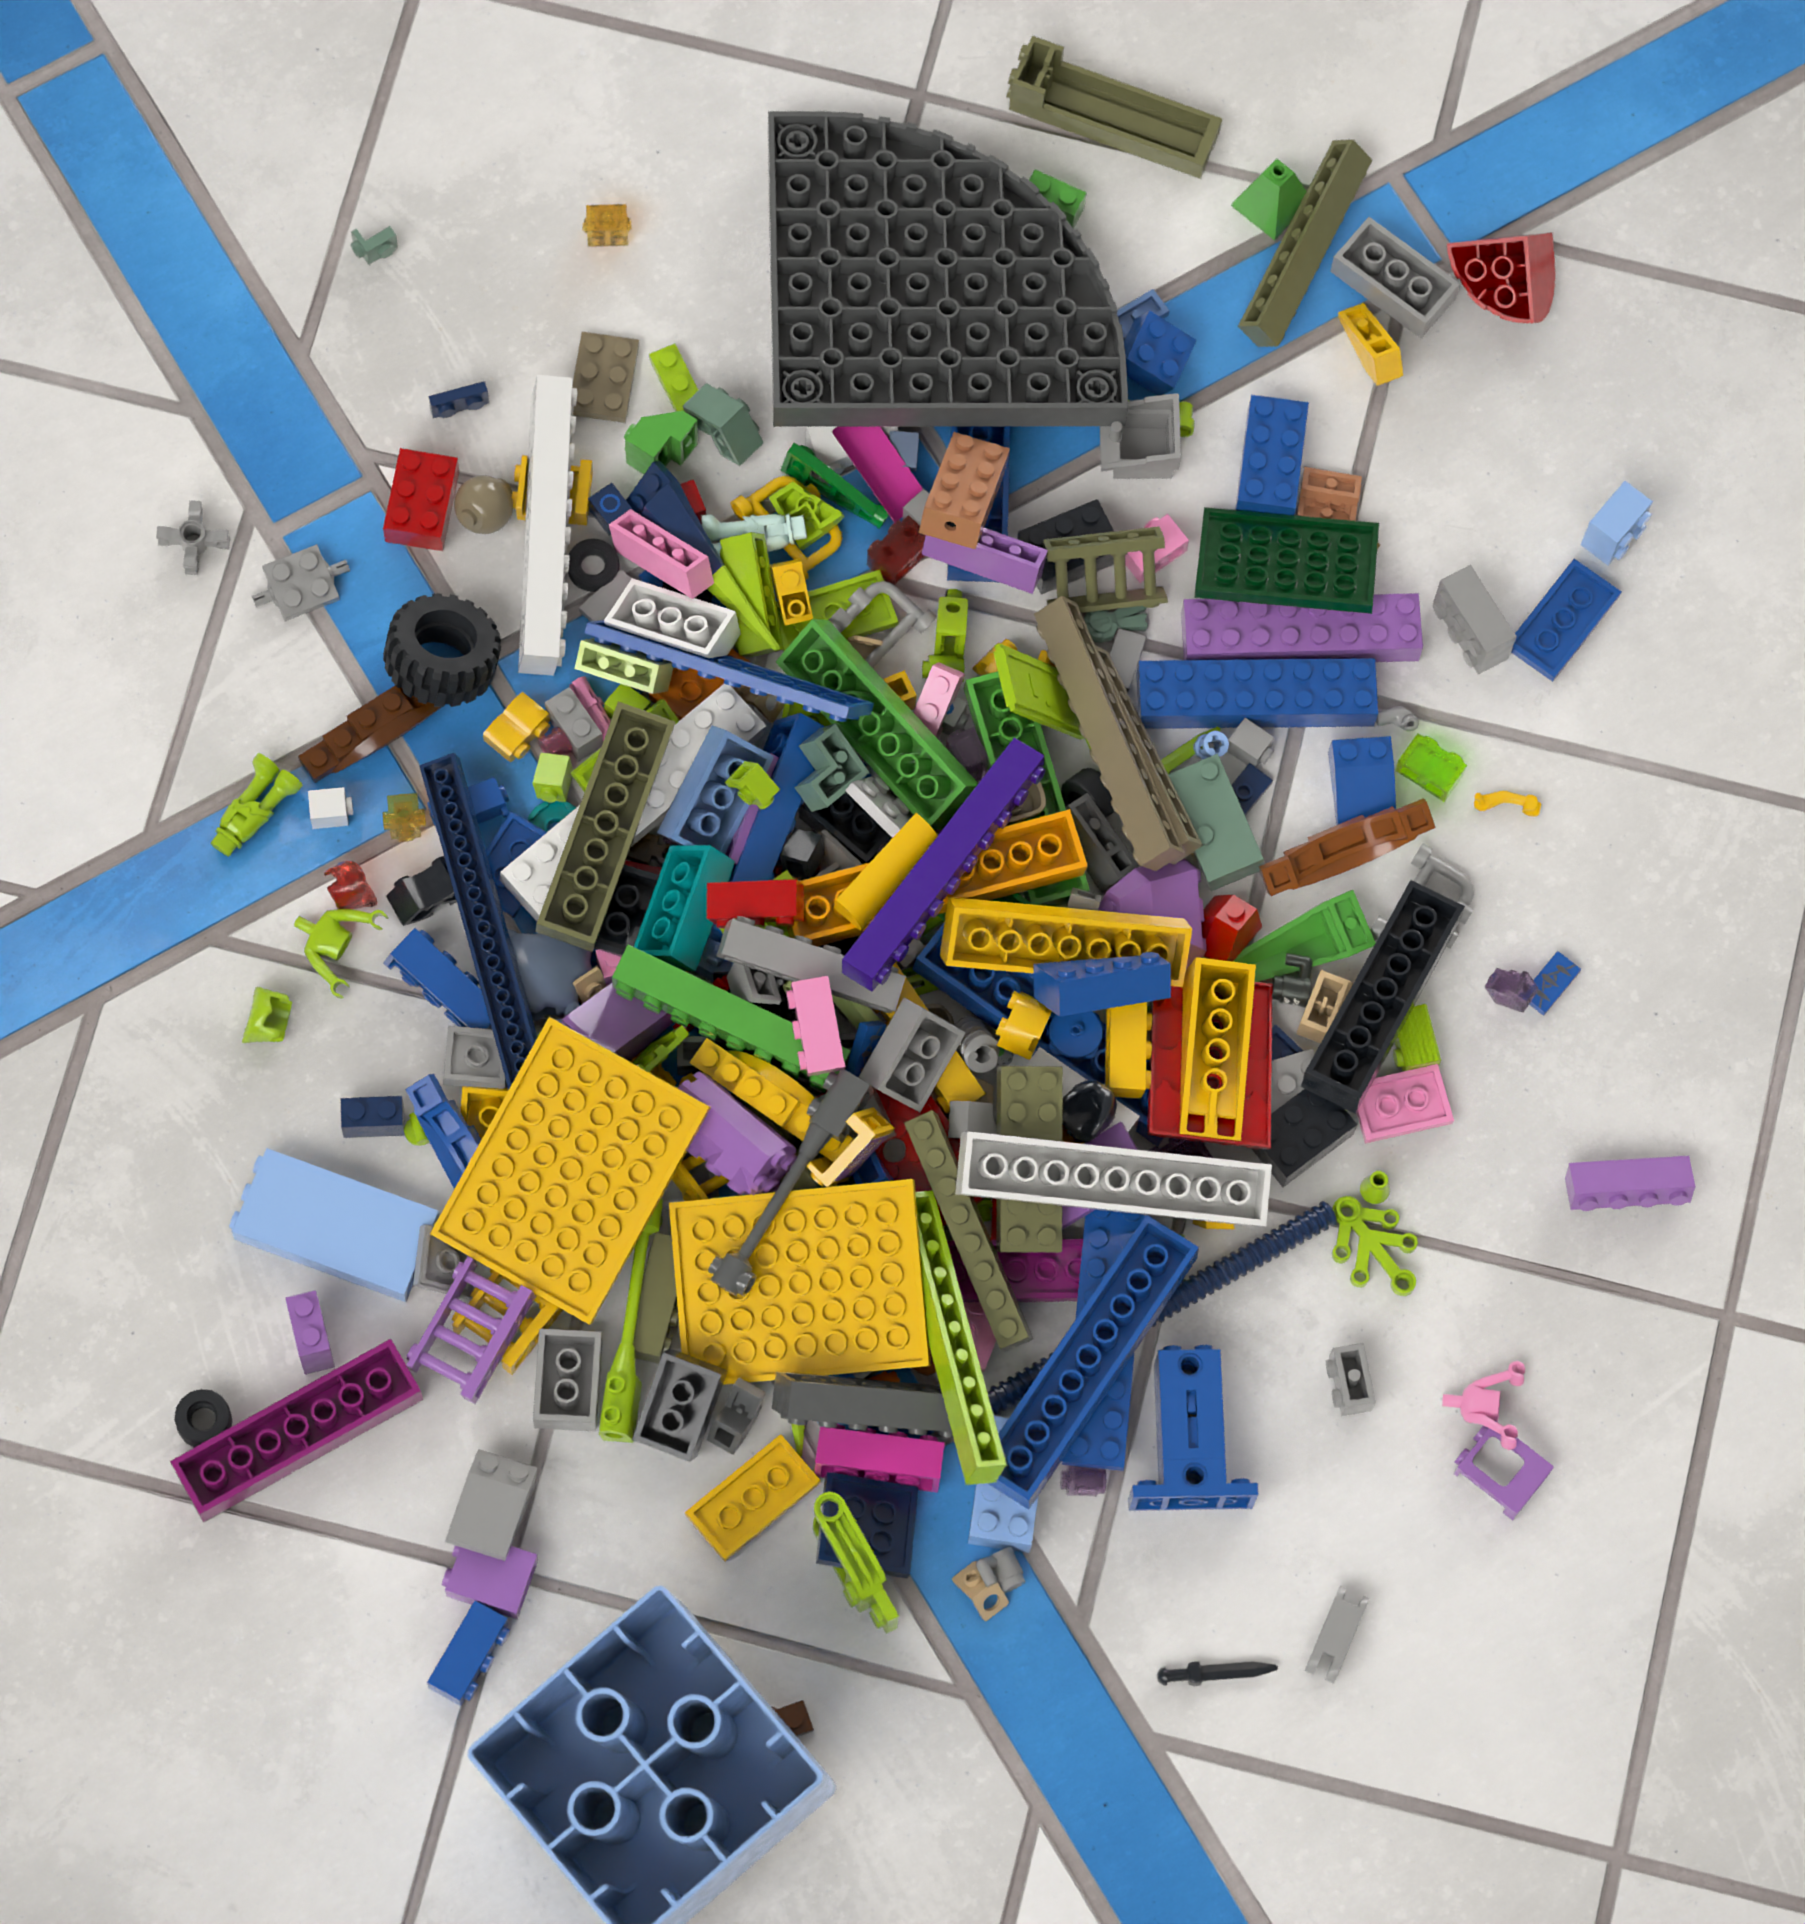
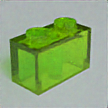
M1417 733L1398 760L1395 771L1445 802L1464 776L1467 764L1464 763V760L1454 752L1448 753L1439 747V744L1433 738Z

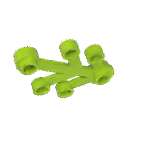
M1343 1196L1337 1199L1332 1209L1336 1215L1339 1230L1337 1244L1334 1246L1331 1255L1337 1263L1348 1261L1351 1255L1348 1242L1352 1227L1359 1236L1355 1269L1350 1275L1352 1285L1361 1288L1368 1283L1369 1272L1367 1269L1371 1252L1391 1278L1390 1285L1392 1291L1399 1296L1411 1294L1416 1286L1415 1275L1409 1270H1400L1382 1245L1399 1247L1403 1253L1409 1254L1414 1252L1418 1245L1417 1237L1411 1233L1400 1235L1370 1230L1363 1222V1220L1380 1222L1385 1229H1394L1399 1222V1214L1393 1209L1382 1211L1364 1208L1356 1198L1351 1196ZM1349 1208L1353 1214L1349 1217L1344 1216L1342 1209ZM1392 1215L1395 1218V1222L1389 1224L1385 1221L1384 1217ZM1403 1240H1412L1414 1246L1411 1248L1405 1247ZM1336 1250H1345L1347 1256L1344 1258L1338 1257ZM1362 1273L1365 1276V1280L1359 1282L1354 1278V1275ZM1399 1280L1406 1281L1408 1288H1399L1397 1282Z

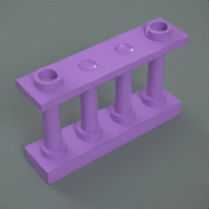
M467 1257L464 1263L460 1262L455 1268L452 1278L455 1279L420 1342L418 1344L414 1343L410 1348L406 1360H408V1368L417 1373L422 1364L460 1384L462 1389L460 1394L462 1397L476 1405L535 1300L536 1295L532 1290L521 1285L518 1292L515 1290L511 1292L474 1272L477 1264L472 1258ZM467 1283L505 1302L508 1310L503 1319L500 1317L495 1319L459 1300ZM454 1310L491 1330L493 1336L489 1344L481 1347L444 1327L443 1325L451 1311ZM438 1337L474 1356L475 1361L478 1363L473 1372L466 1374L428 1354L435 1339Z

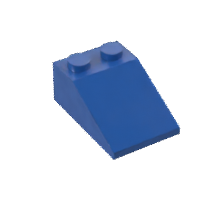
M1391 736L1332 740L1328 751L1336 825L1360 815L1366 818L1390 807L1396 809L1395 771Z

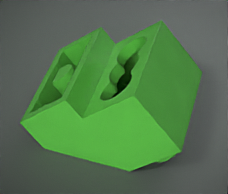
M684 411L642 417L636 425L631 424L625 432L624 450L626 452V463L642 474H645L655 461H661L666 467L673 460L681 466L698 444L697 419Z

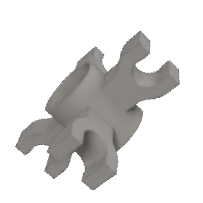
M189 500L188 520L182 523L179 529L157 526L156 538L158 539V546H182L185 552L183 568H185V574L197 575L198 555L202 554L207 547L229 550L230 546L228 530H205L202 524L203 508H201V501ZM192 534L200 536L196 541L186 540Z

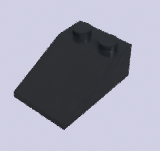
M624 865L594 949L622 957L627 945L634 947L659 875Z

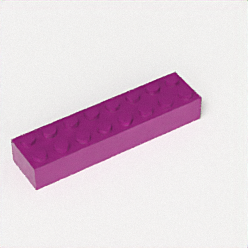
M389 1339L171 1460L170 1463L204 1523L423 1400L422 1393L393 1341Z

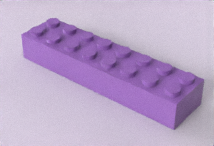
M1419 593L1374 594L1372 614L1214 599H1184L1181 610L1184 660L1375 658V662L1419 661L1423 650Z

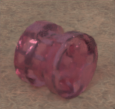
M559 726L552 729L551 734L548 736L542 735L537 738L543 753L562 755L563 753L569 754L573 751L569 739Z

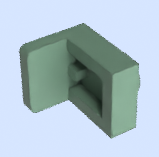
M390 226L366 241L357 229L351 231L353 241L350 243L355 255L358 258L363 257L368 265L380 258L389 257L398 248L396 234Z

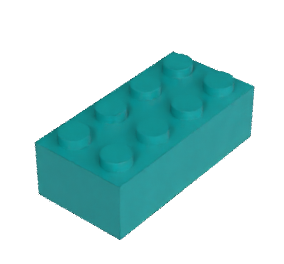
M711 845L670 846L634 947L683 971H696L713 925L707 919V883L728 882L735 861Z

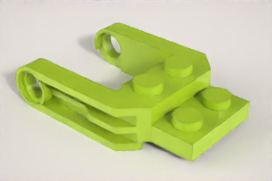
M835 1492L822 1493L814 1503L813 1533L818 1540L820 1525L843 1568L833 1567L845 1589L843 1594L850 1607L855 1606L860 1613L870 1608L869 1615L876 1628L882 1627L885 1633L888 1634L897 1629L899 1615L882 1586V1583L887 1581L882 1567L844 1499ZM824 1502H835L839 1507L837 1515L834 1517L824 1516L820 1510Z

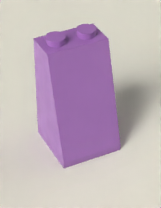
M612 983L562 1019V1024L628 1061L636 1057L673 1023L670 1014L662 1010L660 1014L654 1013L643 1007L644 1002L635 997L630 1001L615 993L617 989L613 987Z

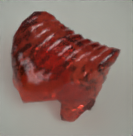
M346 860L339 862L334 867L325 871L324 876L331 875L336 879L334 883L327 887V890L334 900L337 909H356L377 905V898L366 881L365 873L354 861Z

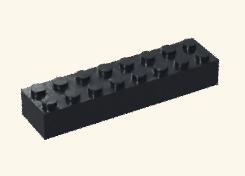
M1410 880L1304 1073L1302 1088L1354 1114L1357 1113L1458 927L1464 911V905Z

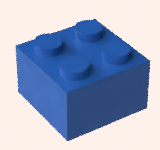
M1147 311L1134 319L1124 341L1127 377L1157 396L1164 395L1175 388L1197 340L1152 311Z

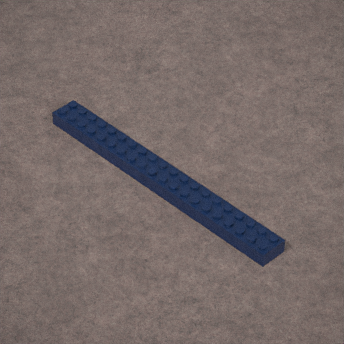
M453 752L419 765L504 1075L508 1089H510L538 1037L460 758Z

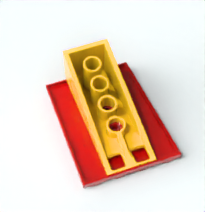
M1196 957L1186 969L1183 987L1171 986V998L1151 1001L1152 1026L1150 1041L1152 1050L1149 1062L1151 1085L1150 1089H1148V1135L1221 1145L1243 1146L1253 1149L1269 1150L1271 1148L1273 984L1255 982L1256 965Z

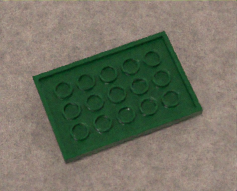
M1204 507L1194 598L1372 614L1379 523Z

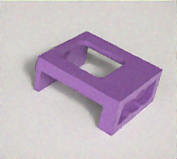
M1482 1426L1473 1438L1477 1442L1471 1451L1465 1448L1454 1463L1458 1467L1454 1475L1458 1477L1461 1473L1501 1504L1505 1508L1503 1513L1513 1521L1551 1473L1554 1466L1516 1437L1517 1445L1512 1451L1523 1459L1524 1465L1507 1486L1499 1485L1473 1464L1474 1456L1489 1438L1495 1437L1501 1441L1499 1433Z

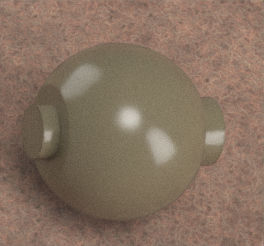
M486 475L476 476L464 482L458 489L454 500L455 514L459 522L467 530L476 534H491L502 529L509 521L513 511L511 486L503 479Z

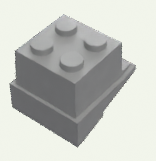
M1179 394L1144 397L1143 400L1128 401L1126 426H1122L1118 421L1113 422L1111 426H1100L1101 472L1113 470V479H1171L1174 470H1179L1181 461Z

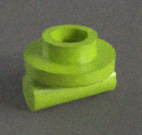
M415 1113L409 1114L410 1119L404 1127L406 1139L416 1146L428 1144L429 1140Z

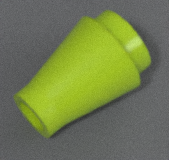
M1375 1171L1362 1180L1360 1193L1364 1200L1371 1204H1380L1388 1198L1390 1186L1388 1177L1384 1172Z

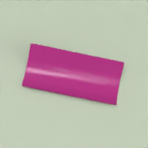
M836 427L832 430L833 435L891 519L896 523L903 517V507L923 488L910 469L902 467L906 465L881 427Z

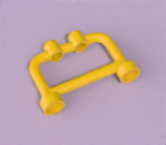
M779 476L747 498L742 495L738 496L730 502V505L736 516L740 520H744L742 516L750 517L753 514L755 516L769 515L760 502L791 482L798 484L818 498H821L818 489L811 483L805 487L794 477ZM838 525L829 531L831 535L830 541L809 557H806L796 544L791 545L789 543L784 547V550L793 560L799 559L802 562L805 580L809 578L807 573L809 570L835 553L840 547L842 532Z

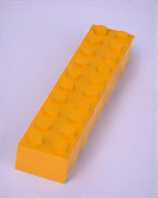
M1070 809L1005 826L1003 829L998 828L994 834L995 838L991 846L986 851L981 850L977 856L978 860L974 868L969 873L964 872L960 878L959 887L954 894H948L944 898L943 907L938 914L946 912L948 897L990 901L1083 876L1088 865ZM869 863L800 881L804 884V921H794V926H786L789 937L794 939L795 935L809 938L813 941L812 945L818 947L861 935L872 920L860 931L833 907L836 899Z

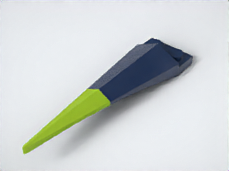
M661 461L653 462L626 499L632 510L708 556L714 584L708 587L707 590L728 609L736 611L737 617L772 650H780V646L750 605L711 543L679 481Z

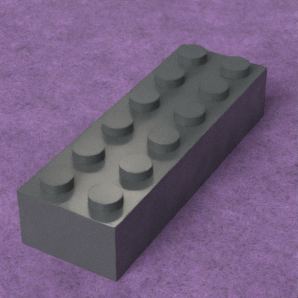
M776 1372L772 1409L781 1414L780 1418L788 1419L790 1424L807 1425V1420L819 1422L818 1425L822 1427L837 1428L838 1423L848 1424L849 1428L855 1430H867L868 1425L879 1427V1431L897 1433L898 1428L908 1429L909 1433L916 1435H927L928 1430L939 1432V1436L954 1438L940 1385Z

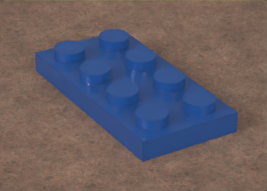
M1573 559L1516 631V640L1511 653L1553 682L1614 605L1622 591L1576 559Z

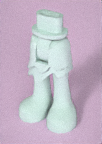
M778 514L751 515L750 517L742 516L744 520L736 522H719L713 515H702V526L711 542L754 532L765 534L767 551L771 552L782 549L789 543L793 545L795 540L807 538L803 515L791 517L790 514H786V519L785 516ZM712 543L720 556L721 543Z

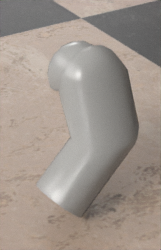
M1397 706L1379 711L1376 724L1379 727L1393 723L1405 731H1414L1418 728L1419 720L1411 711L1402 706Z

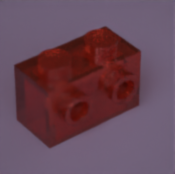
M909 515L902 522L897 520L896 523H893L886 537L881 541L879 539L875 540L867 550V566L873 571L880 570L885 582H890L893 585L897 584L925 557L922 555L926 535L919 533L920 525Z

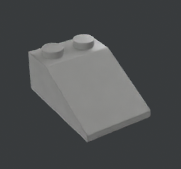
M478 1449L445 1542L505 1561L533 1494L538 1468Z

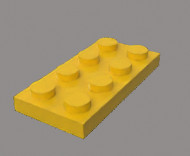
M780 1434L685 1511V1516L725 1562L821 1484V1480Z

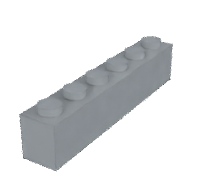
M737 916L736 920L731 919L727 921L716 957L791 982L828 976L832 995L888 1014L896 1011L906 977L898 974V968L892 966L888 980L883 985L878 984L874 991L871 992L842 974V959L844 955H841V950L836 947L824 945L823 948L812 945L813 941L809 938L795 935L793 939L784 936L783 930L772 926H766L765 929L754 926L755 921L742 916Z

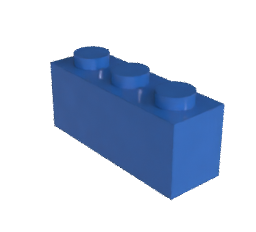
M474 1600L428 1679V1688L462 1706L465 1699L470 1701L478 1689L479 1684L475 1682L480 1673L486 1674L495 1657L491 1654L497 1644L502 1646L510 1633V1629L507 1628L509 1625L508 1618Z

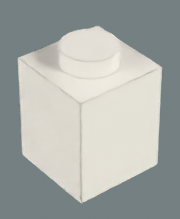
M344 787L308 791L310 819L313 829L349 826L348 815H353L352 797H346Z

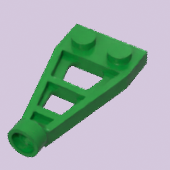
M796 443L792 444L785 456L780 471L796 478L805 486L810 483L818 489L820 495L868 521L878 529L882 527L889 516L882 504H874L820 459L815 457L814 452L804 445L799 446ZM813 471L831 486L813 477Z

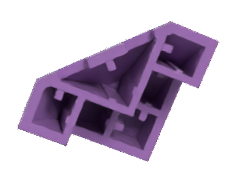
M1185 858L1175 865L1168 863L1157 871L1146 867L1134 868L1108 889L1100 902L1098 911L1184 918L1192 928L1186 969L1196 957L1202 958L1207 951L1206 939L1202 938L1201 922H1204L1203 899L1199 898L1198 883L1201 882V872Z

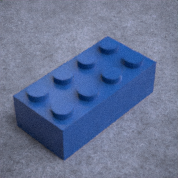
M1251 394L1247 412L1235 510L1285 515L1295 514L1309 402Z

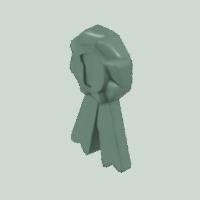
M1144 606L1119 608L1114 612H1109L1108 610L1087 612L1083 618L1092 640L1096 643L1110 641L1118 628L1145 631L1148 626L1145 621L1147 614H1140L1146 610L1147 607Z

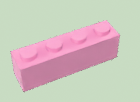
M630 509L609 524L614 548L617 553L691 599L714 584L708 556Z

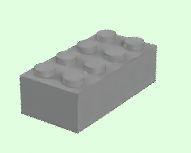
M1370 217L1365 220L1336 253L1330 270L1331 273L1421 339L1454 302L1460 287L1458 281Z

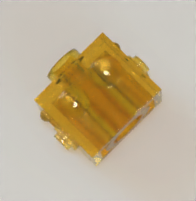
M626 204L586 205V218L584 223H582L583 231L587 233L588 247L628 246V232L632 230L630 218L627 217Z

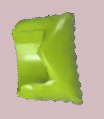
M255 987L242 1043L281 1042L284 1040L292 1007V1001L289 1000L286 994Z

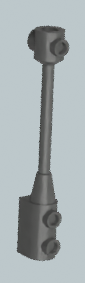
M841 1069L836 1074L832 1071L823 1084V1088L828 1091L822 1101L815 1098L809 1105L807 1114L812 1117L809 1120L810 1124L799 1150L800 1154L739 1252L726 1253L724 1258L716 1256L710 1264L708 1272L713 1274L710 1280L734 1296L740 1294L744 1297L753 1287L757 1275L752 1273L753 1269L748 1259L809 1161L813 1160L831 1137L843 1143L852 1129L846 1121L853 1113L862 1111L875 1092L870 1084L850 1072Z

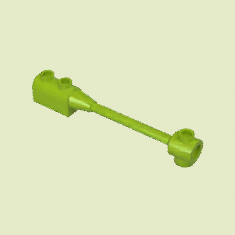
M660 1199L635 1245L621 1344H619L611 1369L606 1377L598 1432L603 1441L634 1443L632 1438L636 1430L642 1382L636 1376L635 1347L633 1343L649 1235L659 1232L663 1223V1199Z

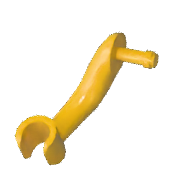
M1497 791L1485 795L1476 793L1474 796V807L1479 811L1489 810L1502 803H1512L1523 806L1522 812L1524 814L1536 817L1541 808V803L1532 794L1524 796L1509 791Z

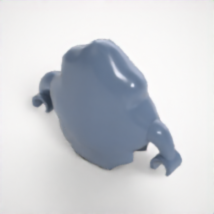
M508 929L533 1021H538L545 1015L559 1016L564 1014L566 1016L578 1008L579 996L573 982L592 970V952L540 933H517L514 930ZM555 1019L562 1023V1019Z

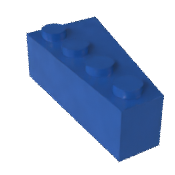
M414 928L389 954L383 964L390 970L396 966L403 976L402 980L410 987H421L423 989L422 994L430 1004L437 1008L441 1006L446 1008L445 1016L456 1026L487 1029L491 1024L482 991L478 987V980L467 971L463 973L456 967L457 961L447 951L441 953L433 945L435 941L424 930L419 932Z
M1155 952L1142 953L1140 956L1033 964L1034 998L1060 1017L1171 998V963Z

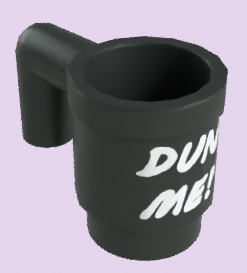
M1286 953L1285 965L1300 967L1299 976L1283 975L1282 977L1274 975L1272 980L1273 1000H1279V1003L1306 1008L1310 994V977L1313 964L1310 957Z

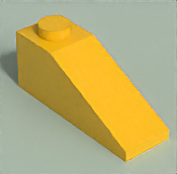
M1364 303L1337 312L1338 318L1365 371L1377 386L1403 376L1400 348Z

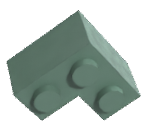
M706 383L682 406L686 413L697 419L698 429L712 437L720 455L738 466H741L764 443L758 432L760 430L759 426L752 420L749 414V406L740 398L736 400L730 397L720 387L716 389Z
M832 724L819 728L799 745L815 771L794 788L811 812L830 806L846 792L845 790L852 782L861 780L869 771L837 725Z

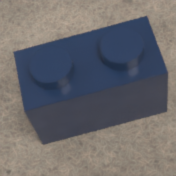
M402 1096L340 1098L343 1138L405 1136Z

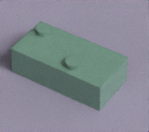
M1215 754L1168 774L1203 845L1194 851V854L1210 891L1212 892L1259 872V866L1265 864L1264 858L1219 755Z

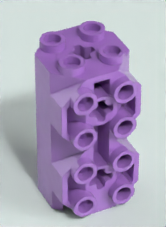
M699 1071L694 1074L697 1078L694 1082L691 1083L688 1079L682 1082L678 1089L711 1107L687 1152L696 1158L700 1156L706 1160V1168L719 1177L722 1175L729 1180L727 1185L740 1195L744 1193L745 1195L754 1196L755 1194L776 1192L780 1186V1180L797 1159L795 1155L796 1148L708 1074Z

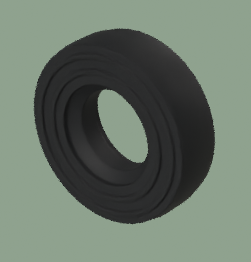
M600 539L583 540L577 543L568 554V576L578 588L585 591L596 592L601 587L610 583L620 569L617 552L609 543ZM588 556H598L604 561V569L599 574L590 575L583 571L581 565Z

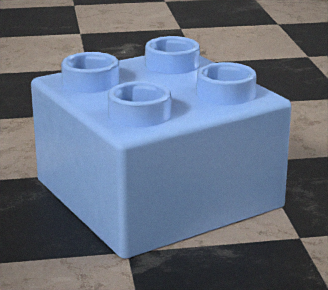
M656 1586L468 1749V1757L605 1924H686L827 1801L836 1791L834 1780L690 1610L663 1586Z

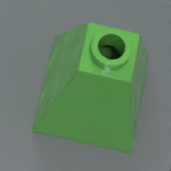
M1275 159L1240 194L1231 206L1275 241L1289 227L1307 191L1295 172L1280 160Z

